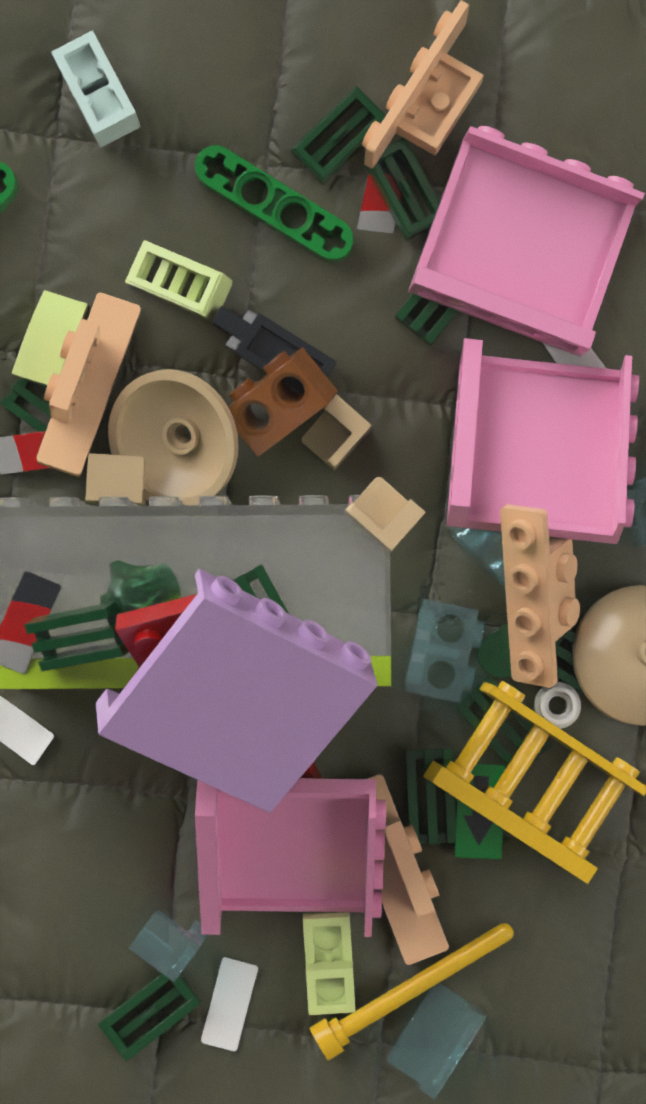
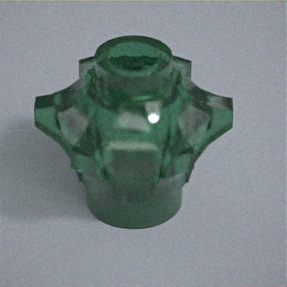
M117 560L109 564L111 580L107 589L108 592L100 596V603L116 601L120 613H125L179 599L181 592L175 574L165 562L154 566L151 564L136 566Z

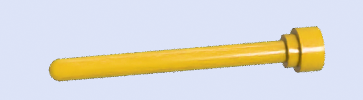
M501 923L340 1021L335 1017L328 1022L325 1018L311 1026V1033L326 1059L329 1061L344 1052L343 1046L350 1043V1036L511 940L514 934L513 928L507 923Z

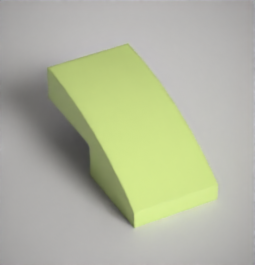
M44 290L29 323L11 374L44 386L48 385L53 373L60 375L66 360L60 357L64 339L69 330L77 331L81 318L85 319L89 305Z
M349 912L303 913L309 1015L356 1012Z

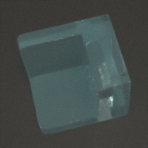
M156 911L131 943L129 949L175 982L208 935L201 934V923L197 920L186 931L162 912Z

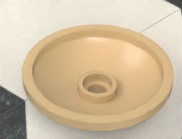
M164 369L153 371L129 383L119 394L113 405L108 426L111 454L141 456L145 459L143 495L146 500L166 508H191L212 499L229 482L236 466L239 448L235 421L222 397L201 378L180 370ZM184 426L190 430L191 439L184 435Z
M644 585L620 588L597 600L581 619L573 644L575 675L588 700L606 716L625 724L640 726L646 725V586Z

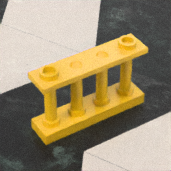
M501 681L498 687H496L495 685L483 682L479 690L494 699L493 704L455 763L450 760L445 768L432 761L423 777L580 880L589 884L598 868L585 860L590 852L586 848L625 787L643 796L646 794V786L636 780L640 771L618 757L614 759L613 763L609 762L522 704L525 695L508 683ZM512 711L532 724L533 727L494 788L489 786L485 793L470 784L474 777L471 772L509 712ZM550 736L571 750L533 812L527 811L522 819L508 809L513 802L509 798ZM589 762L609 775V778L570 838L565 836L562 843H559L547 835L551 828L548 822L585 764Z

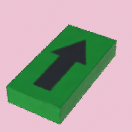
M477 763L471 772L474 777L470 784L485 793L489 786L494 788L505 770V765ZM456 798V843H454V857L502 859L503 829Z

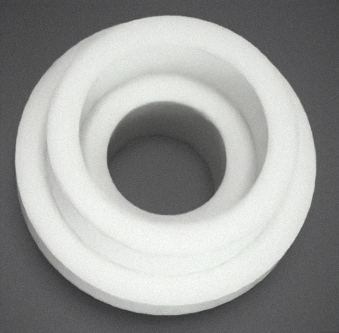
M557 682L552 688L542 687L538 691L534 700V711L562 729L570 726L577 720L581 711V700L573 687L566 683ZM555 696H560L565 701V709L560 714H553L549 710V701Z

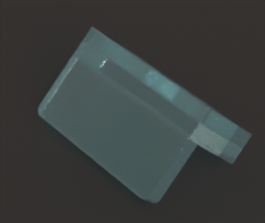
M438 983L429 989L387 1055L388 1063L416 1080L418 1089L435 1100L486 1020L483 1010L443 984Z

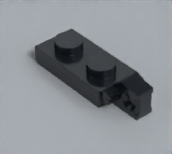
M221 306L211 321L213 326L230 336L226 346L233 350L235 355L265 374L267 373L263 367L285 350L289 356H292L302 347L327 378L337 364L334 359L259 312L256 315L247 310L243 318ZM290 376L285 377V382L289 389L296 393L305 392L304 386L299 379Z

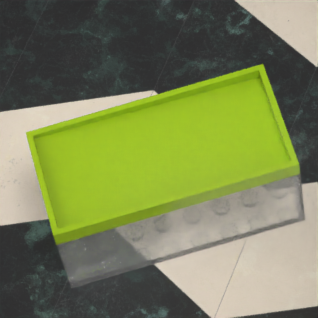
M304 495L299 496V505H281L279 496H249V505H233L227 496L199 497V505L182 504L179 497L156 496L149 497V506H138L134 504V501H129L128 497H100L99 506L85 505L84 501H79V498L52 497L49 498V507L36 505V502L29 501V498H0V625L22 575L26 571L61 586L50 614L112 601L117 602L120 613H125L198 594L195 573L198 569L215 577L225 576L234 580L262 564L290 615L302 621L312 620L322 626L329 635L345 643L352 641L362 646L371 657L377 685L391 686L390 553L345 514V509L351 503H354L360 495L349 496L348 504H329V496ZM259 579L249 583L258 599H269ZM107 619L52 629L49 630V633L53 637L109 626ZM110 638L58 648L56 651L60 653L115 642V639ZM33 652L27 670L23 674L0 665V689L125 688L139 670V667L130 652H128L123 657L42 672L38 662L44 659L41 652Z

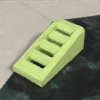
M145 240L125 280L127 284L209 321L213 320L220 307L223 306L232 286V280L224 273ZM156 257L162 259V262L152 283H150L146 279ZM173 265L178 266L169 289H164L163 287ZM193 273L196 276L187 296L183 297L181 296L190 274Z

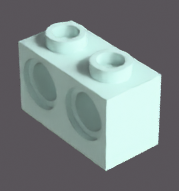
M93 30L51 52L100 148L141 127L137 114Z

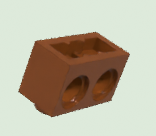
M303 347L292 356H289L284 350L263 367L267 373L265 377L256 384L251 378H248L228 395L233 400L228 408L235 421L237 433L257 457L328 405L338 391ZM290 376L299 379L304 386L305 392L295 393L291 391L286 385L285 377ZM251 404L262 405L269 414V420L257 418L251 410Z

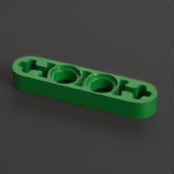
M219 145L209 146L197 155L195 160L196 176L200 184L207 190L324 262L339 263L350 255L353 248V233L350 226L340 218L227 148ZM219 158L224 159L225 171L236 177L238 169L245 171L237 178L233 192L226 190L231 185L230 180L221 174H216L213 179L208 178L209 172L205 165L207 161L216 163ZM250 181H260L268 189L267 198L260 204H249L242 197V189ZM298 205L306 211L307 220L302 227L290 229L282 223L280 215L285 207ZM315 217L323 220L318 224V229L327 235H332L335 230L342 233L341 243L345 245L342 249L333 247L330 252L324 250L325 240L314 232L311 241L303 238L312 230Z

